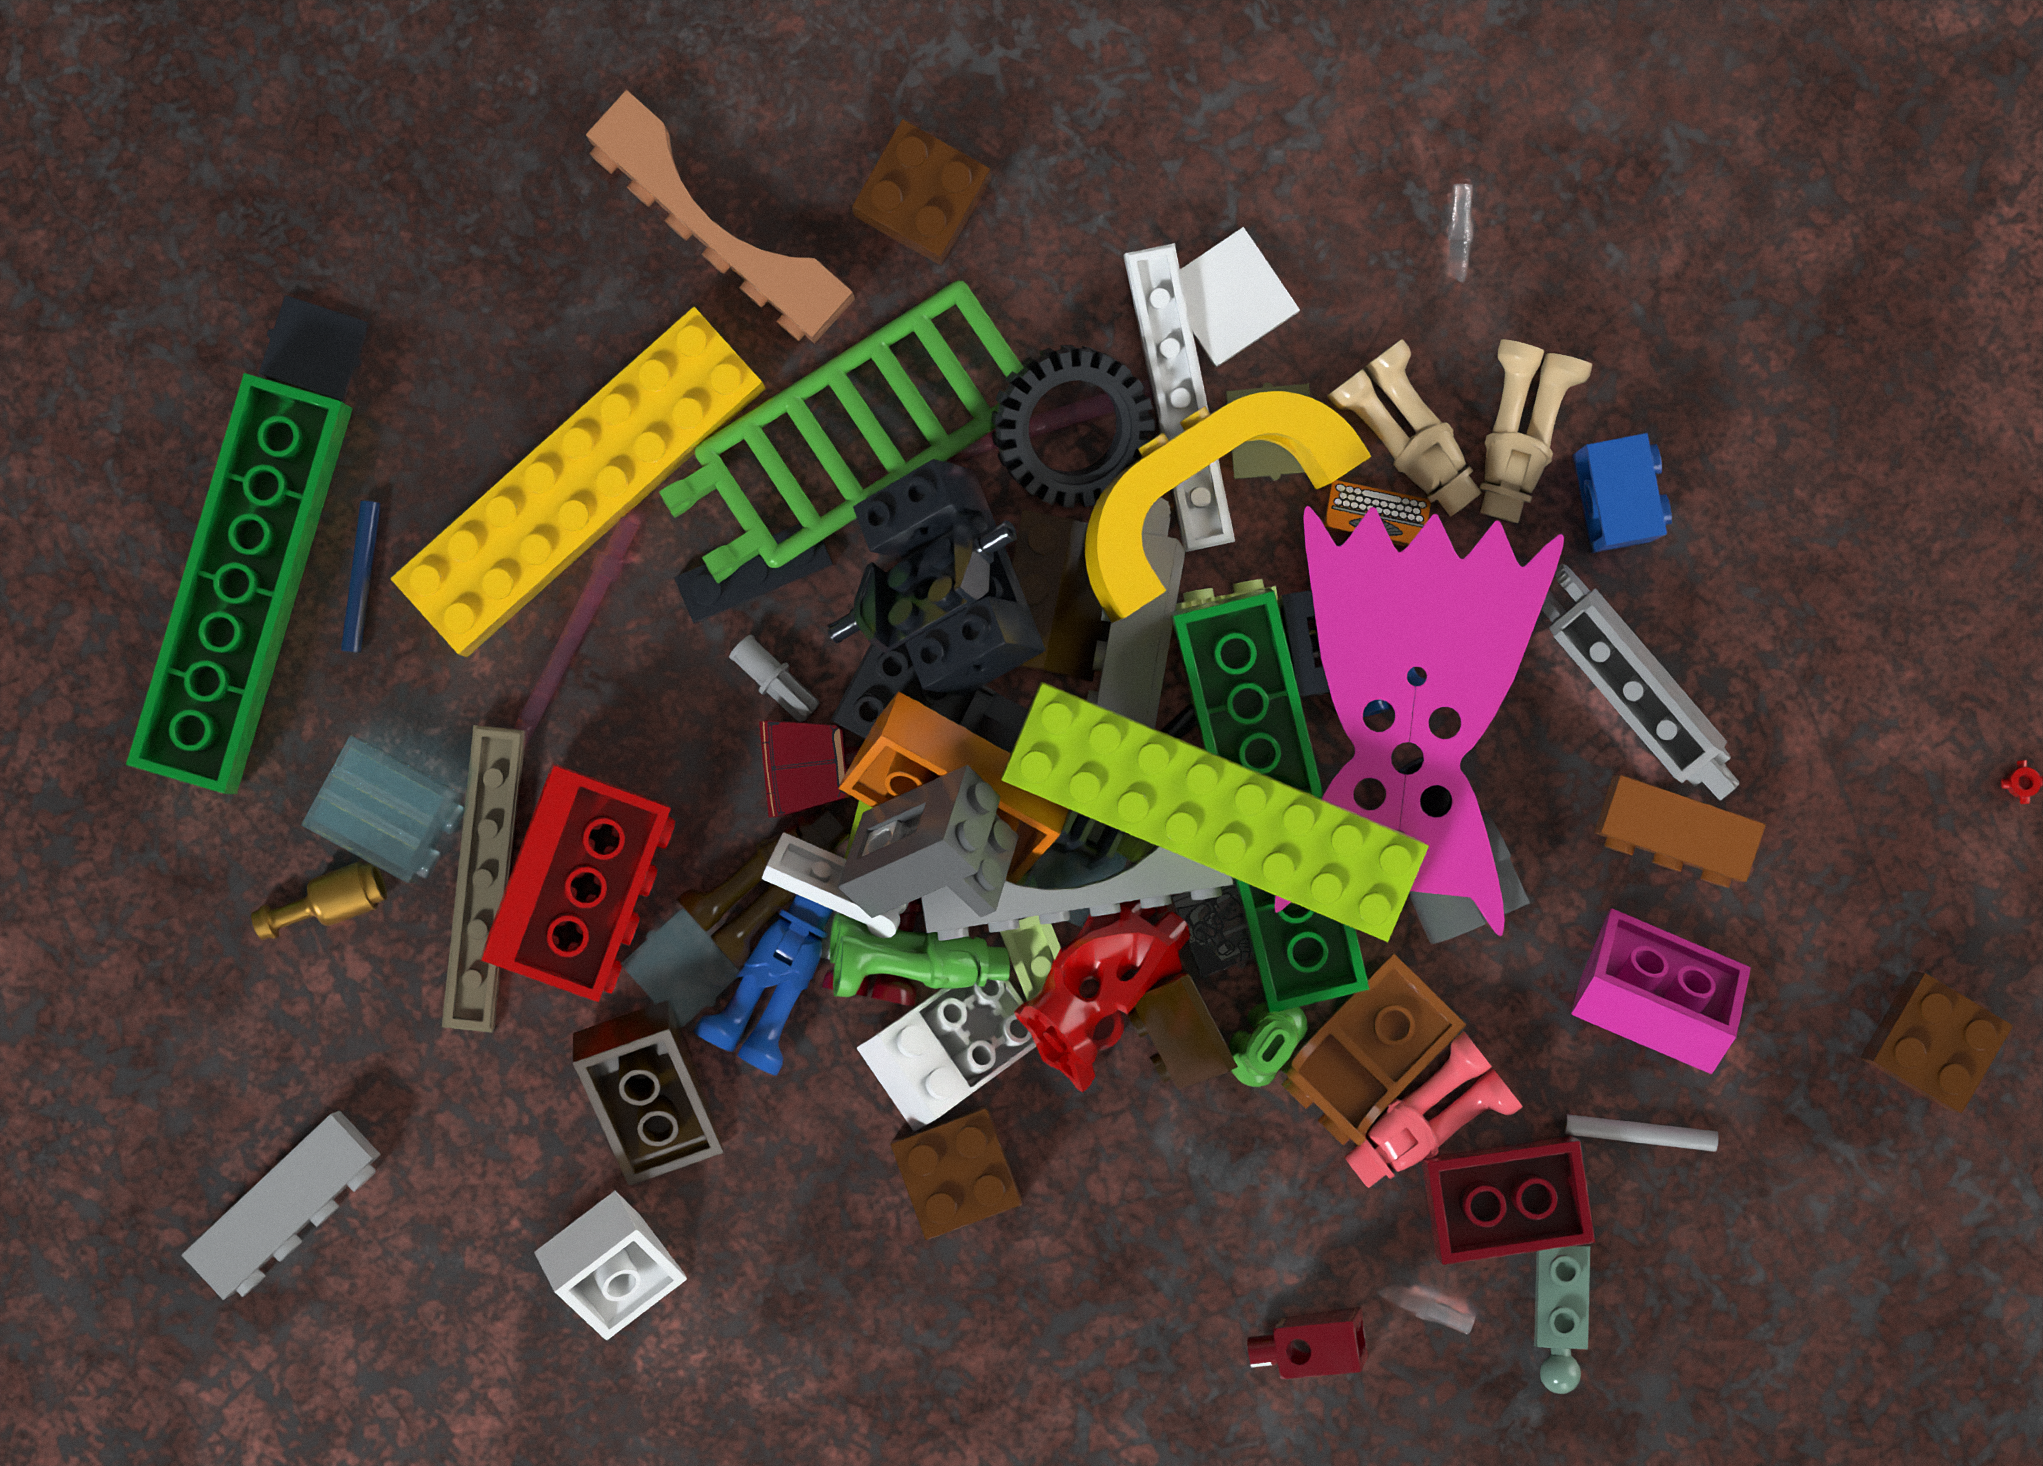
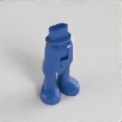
M796 895L789 910L782 909L779 913L784 919L779 918L767 929L749 959L744 963L745 966L736 975V977H743L724 1010L719 1014L703 1015L697 1022L693 1032L724 1050L735 1052L764 989L777 985L759 1022L737 1054L741 1059L754 1067L777 1076L784 1061L779 1048L782 1030L802 990L808 989L810 980L814 977L823 952V942L821 939H826L829 934L824 928L834 910Z

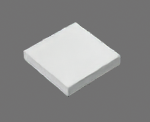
M1244 227L1180 269L1193 336L1215 368L1300 311Z

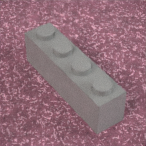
M341 1111L330 1114L182 1254V1257L223 1300L233 1295L236 1291L244 1297L265 1278L260 1269L273 1256L281 1262L302 1243L297 1234L310 1221L318 1227L339 1208L334 1199L347 1186L355 1192L376 1173L371 1164L381 1154Z

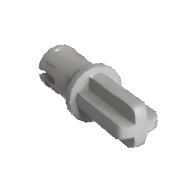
M752 634L745 637L730 653L729 658L732 661L734 660L761 686L759 692L762 695L770 694L798 722L806 721L815 713L820 704L819 700L789 672L790 665L786 662L781 665L755 640Z

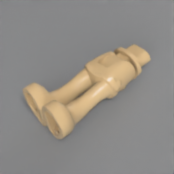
M1401 339L1328 394L1327 397L1338 409L1354 411L1384 443L1395 459L1393 465L1398 471L1405 473L1417 486L1425 491L1431 503L1438 500L1451 517L1477 498L1482 492L1469 476L1473 469L1470 466L1464 467L1466 462L1453 437V428L1447 422L1442 423L1410 384L1405 374V368L1411 356V351L1405 341ZM1371 380L1388 396L1416 432L1414 436L1409 438L1377 397Z
M1501 339L1498 348V359L1505 369L1504 388L1493 431L1486 436L1484 443L1487 449L1484 482L1481 483L1479 489L1485 491V496L1480 513L1518 523L1524 502L1531 503L1532 496L1526 493H1532L1545 466L1552 461L1553 452L1550 449L1561 401L1569 387L1587 381L1591 373L1592 364L1566 355L1545 354L1527 433L1522 434L1518 432L1523 408L1533 376L1542 362L1544 350L1529 344Z

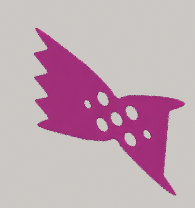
M1307 506L1303 517L1305 547L1321 660L1339 720L1355 749L1354 757L1334 777L1322 799L1396 831H1403L1406 835L1429 846L1410 891L1470 897L1494 932L1502 936L1505 919L1498 874L1475 793L1468 779L1461 771L1460 763L1464 755L1475 746L1484 734L1515 679L1554 577L1562 552L1564 537L1562 534H1559L1547 543L1526 566L1522 567L1514 556L1501 522L1495 521L1473 550L1464 559H1460L1449 540L1439 516L1433 514L1408 547L1402 552H1398L1386 531L1377 509L1371 507L1347 541L1341 546H1336L1320 518ZM1418 666L1425 670L1427 678L1425 683L1421 686H1416L1415 690V686L1411 685L1407 680V673L1411 668ZM1373 700H1385L1392 705L1395 711L1393 725L1383 732L1370 730L1363 721L1364 708ZM1440 707L1453 708L1461 718L1459 732L1450 739L1437 738L1429 728L1430 715ZM1410 738L1411 743L1420 747L1424 761L1422 767L1417 772L1405 777L1404 774L1394 769L1391 755L1397 745L1409 742ZM1365 778L1379 780L1386 790L1384 803L1375 810L1362 809L1354 800L1353 792L1355 786ZM1432 785L1445 787L1452 796L1451 809L1442 817L1434 818L1428 816L1420 806L1421 794ZM1275 896V912L1283 910L1291 902Z

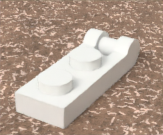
M783 832L762 876L763 880L865 923L868 930L877 937L890 938L895 934L900 924L899 914L906 910L909 902L871 918L838 888L846 859Z

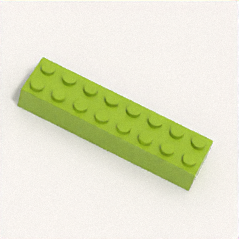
M1044 682L1040 683L1001 776V780L1386 942L1390 939L1429 847L1416 838Z

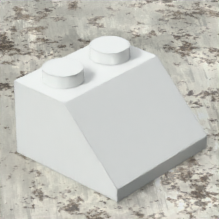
M616 1191L612 1192L534 1252L554 1292L605 1340L611 1338L687 1280L684 1272L641 1215Z

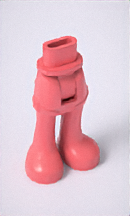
M1464 1031L1451 1043V1054L1445 1064L1418 1089L1402 1100L1395 1099L1388 1105L1387 1111L1365 1134L1366 1140L1360 1147L1354 1148L1344 1158L1363 1183L1370 1188L1385 1175L1391 1180L1395 1177L1394 1170L1399 1172L1419 1163L1423 1159L1436 1156L1439 1153L1438 1148L1476 1116L1488 1110L1509 1116L1516 1113L1523 1106L1496 1071L1491 1068L1492 1066ZM1482 1075L1470 1089L1429 1121L1424 1118V1113L1462 1083Z

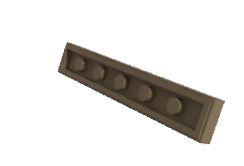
M473 725L442 1027L494 1032L501 967L481 961V955L511 875L526 730Z

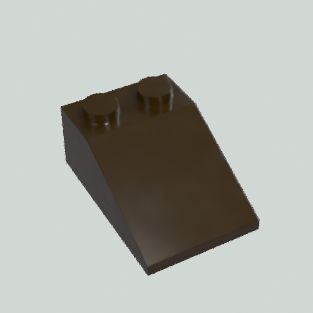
M1184 969L1180 973L1172 974L1155 983L1127 1014L1139 1038L1150 1035L1158 1051L1150 1056V1059L1163 1084L1173 1079L1179 1090L1230 1072L1238 1067L1191 976Z
M668 1000L573 1033V1065L629 1186L724 1153L723 1145L686 1039Z

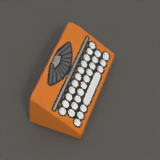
M1335 480L1331 483L1323 525L1328 531L1351 535L1368 510L1374 507L1377 509L1392 543L1408 547L1427 523L1431 502L1425 498Z

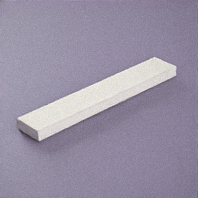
M1175 243L1124 254L1160 434L1165 433L1168 440L1184 431L1179 423L1180 421L1204 406L1208 410ZM1219 459L1171 489L1185 552L1235 542Z

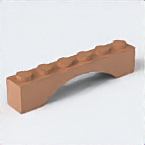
M626 90L586 134L594 146L589 154L611 174L617 168L632 180L627 188L648 207L656 201L669 213L664 221L684 240L687 241L693 234L707 248L702 255L721 273L725 274L731 268L741 277L744 282L739 288L759 307L762 308L766 302H769L782 315L777 320L778 324L797 341H800L805 335L815 344L855 300L853 292L815 258L789 257L758 249L735 238L713 222L695 203L681 181L673 159L669 132L665 124L629 91Z

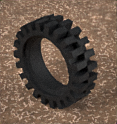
M1060 345L1061 350L1056 351L1049 347L1039 351L1041 355L1039 358L1034 360L1028 357L1022 361L1021 365L1024 368L1018 374L1012 371L1005 379L1010 383L1006 391L1004 392L999 389L995 399L1000 403L998 411H992L991 422L996 425V432L991 433L993 444L998 447L1000 453L997 456L1001 464L1009 471L1008 474L1032 495H1036L1042 501L1052 505L1056 502L1068 508H1074V503H1080L1084 507L1093 506L1096 504L1095 499L1100 497L1108 484L1119 473L1141 459L1142 455L1138 448L1151 441L1148 439V431H1155V420L1148 414V410L1153 408L1150 398L1142 392L1144 386L1140 380L1130 373L1131 370L1107 354L1086 346L1076 348L1073 345ZM1076 380L1092 382L1100 386L1107 393L1114 405L1116 432L1111 446L1097 462L1082 470L1067 472L1054 470L1044 465L1033 451L1029 438V420L1033 408L1041 396L1052 387L1063 382Z

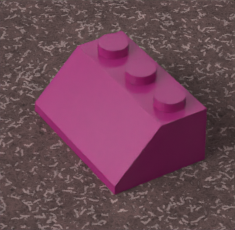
M1611 908L1580 978L1571 1015L1712 1074L1737 1037L1751 967Z

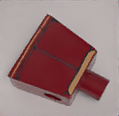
M759 721L769 818L790 815L851 797V795L840 790L839 786L862 745L846 746L843 726Z
M1362 1307L1280 1318L1273 1328L1274 1334L1251 1336L1247 1339L1251 1367L1278 1365L1281 1379L1358 1373L1362 1371L1369 1357ZM1301 1339L1307 1342L1311 1352L1298 1350L1294 1340Z

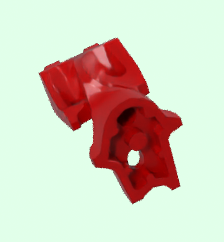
M1139 899L1120 902L1121 912L1100 916H1091L1090 914L1076 938L1059 950L1040 992L1032 1000L1021 1004L1014 1011L1016 1018L1030 1032L1042 1061L1060 1070L1082 1093L1091 1085L1096 1077L1092 1063L1095 1061L1098 1051L1092 1042V1038L1098 1022L1105 1016L1115 1013L1117 1009L1129 1014L1143 995L1157 981L1181 972L1182 965L1178 951L1190 938V932L1187 922L1174 912H1167L1153 926L1147 920L1156 912L1155 907L1141 908ZM1128 970L1138 971L1132 979L1121 981L1122 975ZM1094 979L1099 982L1097 994L1092 998H1084L1080 995L1079 989L1085 980Z

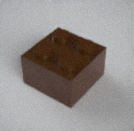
M902 119L852 205L853 213L859 220L942 266L990 183L991 169Z
M1911 971L1860 1058L1943 1108L1962 1114L2013 1025L1930 975Z
M987 1104L892 1139L890 1143L925 1240L1022 1205L1020 1192Z

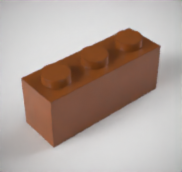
M1616 775L1612 777L1594 833L1606 837L1604 846L1632 856L1635 848L1654 853L1652 860L1654 864L1681 872L1683 865L1686 864L1703 870L1700 876L1701 880L1729 888L1732 880L1747 882L1766 824L1623 775Z

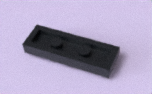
M800 523L772 536L777 544L803 529V526ZM821 540L778 568L769 567L762 556L758 554L741 565L733 574L720 583L716 582L706 564L675 576L674 579L693 624L696 625L834 565L824 541Z

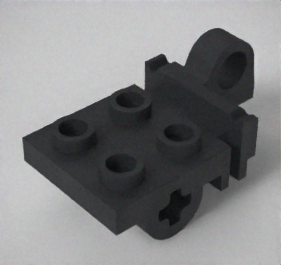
M871 643L831 721L866 739L877 718L895 695L901 692L997 747L1011 753L1029 710L984 685L965 696L925 690L921 686L906 644L903 643L885 654Z

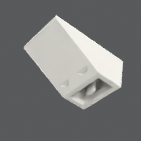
M987 980L984 987L977 986L975 982L970 987L940 989L858 1046L857 1050L912 1130L916 1131L946 1113L1034 1049L1036 1045L1028 1029L1015 1016L1014 1011L1024 1002L1009 980Z

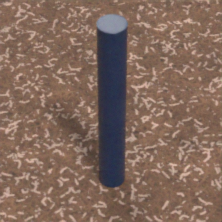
M360 501L341 651L361 653L381 503Z

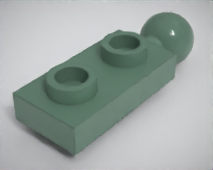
M1569 1246L1536 1251L1534 1346L1551 1348V1355L1541 1365L1540 1378L1548 1390L1557 1394H1565L1574 1390L1581 1378L1580 1366L1571 1356V1349H1588L1590 1246Z

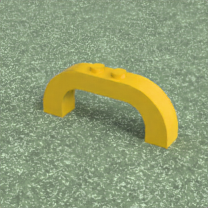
M1268 391L1239 398L1211 414L1204 406L1179 422L1184 431L1171 440H1168L1165 433H1162L1138 448L1143 458L1127 467L1108 484L1094 506L1086 532L1085 559L1089 580L1099 603L1111 622L1126 618L1166 591L1150 566L1142 546L1144 519L1150 507L1159 497L1242 443L1254 440L1269 441L1288 450L1300 463L1315 489H1319L1334 482L1372 457L1354 429L1333 409L1313 398L1285 391Z

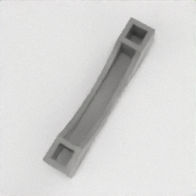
M1155 845L1129 867L1102 880L1075 887L1040 888L1018 885L1005 880L997 910L984 917L978 916L948 886L922 896L921 900L927 933L937 932L938 940L940 941L969 936L968 927L988 924L989 932L1020 928L1019 918L1039 915L1040 924L1071 920L1070 910L1090 908L1091 916L1121 912L1120 902L1139 899L1141 908L1172 904L1171 894L1191 891L1192 900L1222 896L1221 886L1233 885V879L1231 876Z

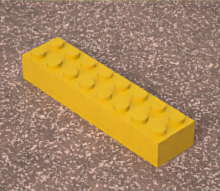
M695 307L691 308L390 579L456 653L468 657L695 453L699 443L720 431L765 391L766 388L763 382Z

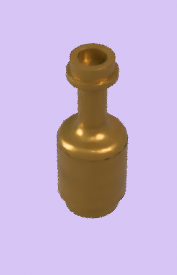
M358 861L311 879L307 885L308 895L303 899L273 910L267 904L260 906L259 910L251 912V920L254 930L261 940L275 939L279 937L280 928L313 916L317 917L322 925L331 926L375 910L379 902L387 900V889L383 876L374 862L363 865Z

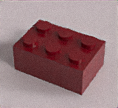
M1573 1136L1436 1155L1422 1160L1435 1255L1442 1265L1595 1243L1580 1140Z

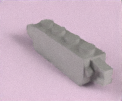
M1161 497L1153 503L1144 519L1142 546L1150 566L1166 591L1126 618L1113 623L1104 609L1102 610L1101 620L1110 622L1107 642L1097 640L1092 670L1101 671L1102 674L1099 691L1089 690L1087 701L1155 729L1173 626L1170 612L1176 609L1186 551L1178 539L1167 537L1171 506L1168 505L1169 501Z
M1560 564L1555 571L1556 579L1577 604L1566 611L1551 591L1548 590L1541 610L1553 623L1549 629L1554 638L1674 778L1681 783L1687 779L1694 787L1703 782L1719 800L1725 798L1739 785V781L1724 764L1731 758L1724 748L1727 744L1725 738L1595 588L1590 591L1571 568Z

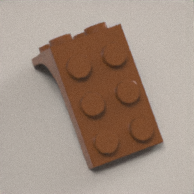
M1394 953L1367 978L1369 990L1351 994L1280 1068L1287 1076L1281 1085L1305 1109L1314 1102L1324 1112L1318 1121L1343 1146L1351 1139L1360 1147L1366 1140L1364 1136L1367 1130L1384 1109L1466 1026Z

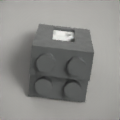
M965 765L863 812L838 888L868 916L874 918L948 886L978 916L984 917L997 910L1019 835L996 814L1001 797L973 769Z

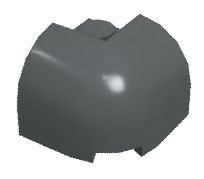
M1480 810L1498 874L1504 914H1507L1529 904V900L1509 858L1511 854L1490 815L1485 810ZM1409 892V898L1431 944L1454 938L1481 927L1487 922L1470 897Z

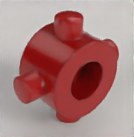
M2027 760L2017 761V768L2011 770L2007 778L2001 779L2002 789H2008L2013 796L2019 797L2020 804H2030V797L2035 795L2040 787L2043 786V776H2040L2033 768L2027 767Z

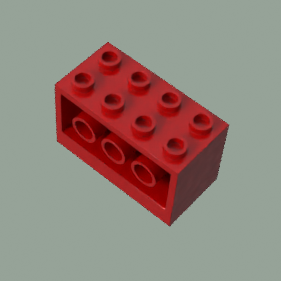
M552 763L483 947L481 961L599 1002L603 991L612 994L622 968L621 961L615 959L621 943L630 946L640 920L638 913L633 912L639 895L649 896L657 875L658 868L650 863L656 847L666 849L676 823L674 818L668 816L671 808L665 803ZM603 824L611 825L610 832L616 837L613 845L605 844L603 849L594 848L595 840L589 836L591 830H600ZM585 872L592 873L594 883L599 885L595 892L588 891L585 897L578 896L576 886L571 884L574 877L582 878ZM567 921L575 922V929L580 933L577 940L570 939L567 944L560 943L559 935L553 931L557 925L564 926Z

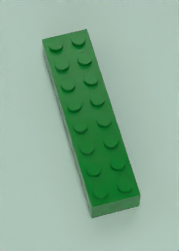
M243 374L126 765L223 794H237L353 409L342 401L250 374Z
M1265 588L1170 612L1203 750L1322 799L1323 792L1275 592L1270 588ZM1234 878L1263 999L1269 1012H1280L1369 990L1355 928L1293 902L1276 913L1274 907L1276 895Z

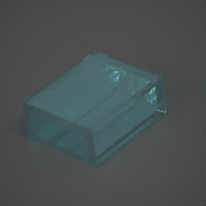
M349 736L301 825L406 883H417L420 876L427 879L434 870L441 856V852L435 850L443 833L447 832L451 835L458 826L465 811V808L459 804L465 794L366 740L356 736Z

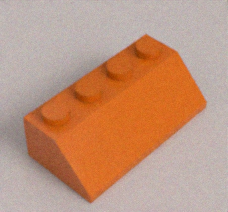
M901 692L895 695L875 721L839 786L840 790L874 808L968 765L1001 797L996 814L1019 835L1006 877V881L1015 884L1060 836L1069 811L1064 806L1002 781L1001 776L1010 757V752L997 747Z

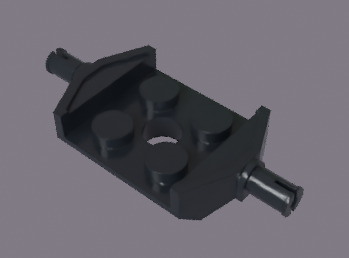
M958 512L952 514L953 533L937 540L928 548L906 561L898 563L887 572L883 571L873 562L866 566L854 599V607L850 610V613L827 625L830 638L835 643H841L844 639L861 630L869 642L886 654L976 602L989 591L990 563L994 562L993 552L1010 542L1016 541V529L1009 521L1005 520L1002 524L985 534H981Z

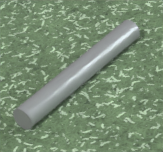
M1566 1114L1564 1119V1134L1714 1152H1716L1718 1146L1717 1131Z

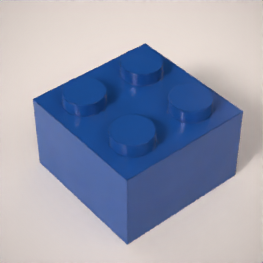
M1648 433L1587 444L1572 455L1591 553L1649 543L1667 534L1666 525L1672 524L1671 507L1667 495H1659L1656 475L1662 474L1661 456L1657 444H1649Z

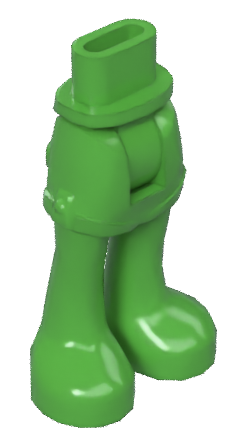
M836 914L833 920L829 952L830 962L835 963L833 975L834 996H854L865 976L870 974L898 975L921 981L926 986L935 989L965 988L973 986L975 982L977 986L984 987L987 980L1008 981L1010 962L1007 948L987 946L985 939L976 936L972 939L966 936L939 941L937 932H907L901 929H897L890 938H880L872 934L865 923L844 914Z
M1262 1002L1248 1011L1247 1020L1254 1028V1031L1250 1034L1246 1031L1238 1030L1232 1034L1228 1043V1049L1238 1066L1232 1070V1073L1240 1082L1252 1087H1261L1268 1085L1275 1079L1279 1069L1290 1058L1293 1050L1305 1037L1308 1030L1307 1018L1300 1007L1280 1012H1269L1265 1002Z

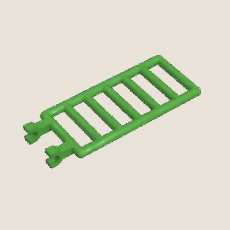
M959 280L952 282L699 443L695 449V456L702 468L685 479L676 481L659 491L664 503L673 517L676 518L690 509L696 501L717 488L746 532L729 544L721 546L702 557L706 567L717 583L729 577L741 565L758 554L762 556L769 567H781L856 519L857 517L853 509L854 505L932 459L945 462L996 429V425L991 422L992 411H998L1000 403L990 408L931 321L956 304L1006 378L1012 371L1018 374L1024 368L965 282ZM913 331L973 417V420L950 435L946 433L889 348V346ZM871 358L931 445V447L907 462L898 452L847 376V373ZM828 385H830L889 473L864 490L804 402ZM786 412L846 499L845 502L821 517L762 430V427ZM743 439H745L803 526V529L777 544L719 456Z

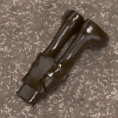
M822 806L807 820L801 816L798 819V825L795 824L771 839H762L756 846L757 851L737 871L716 887L705 892L691 888L683 892L676 900L707 933L733 905L763 880L762 876L783 832L835 855L837 854L834 852V849L850 836L849 833L827 808ZM772 884L745 909L709 937L733 964L741 970L752 954L751 939L777 911L798 894Z

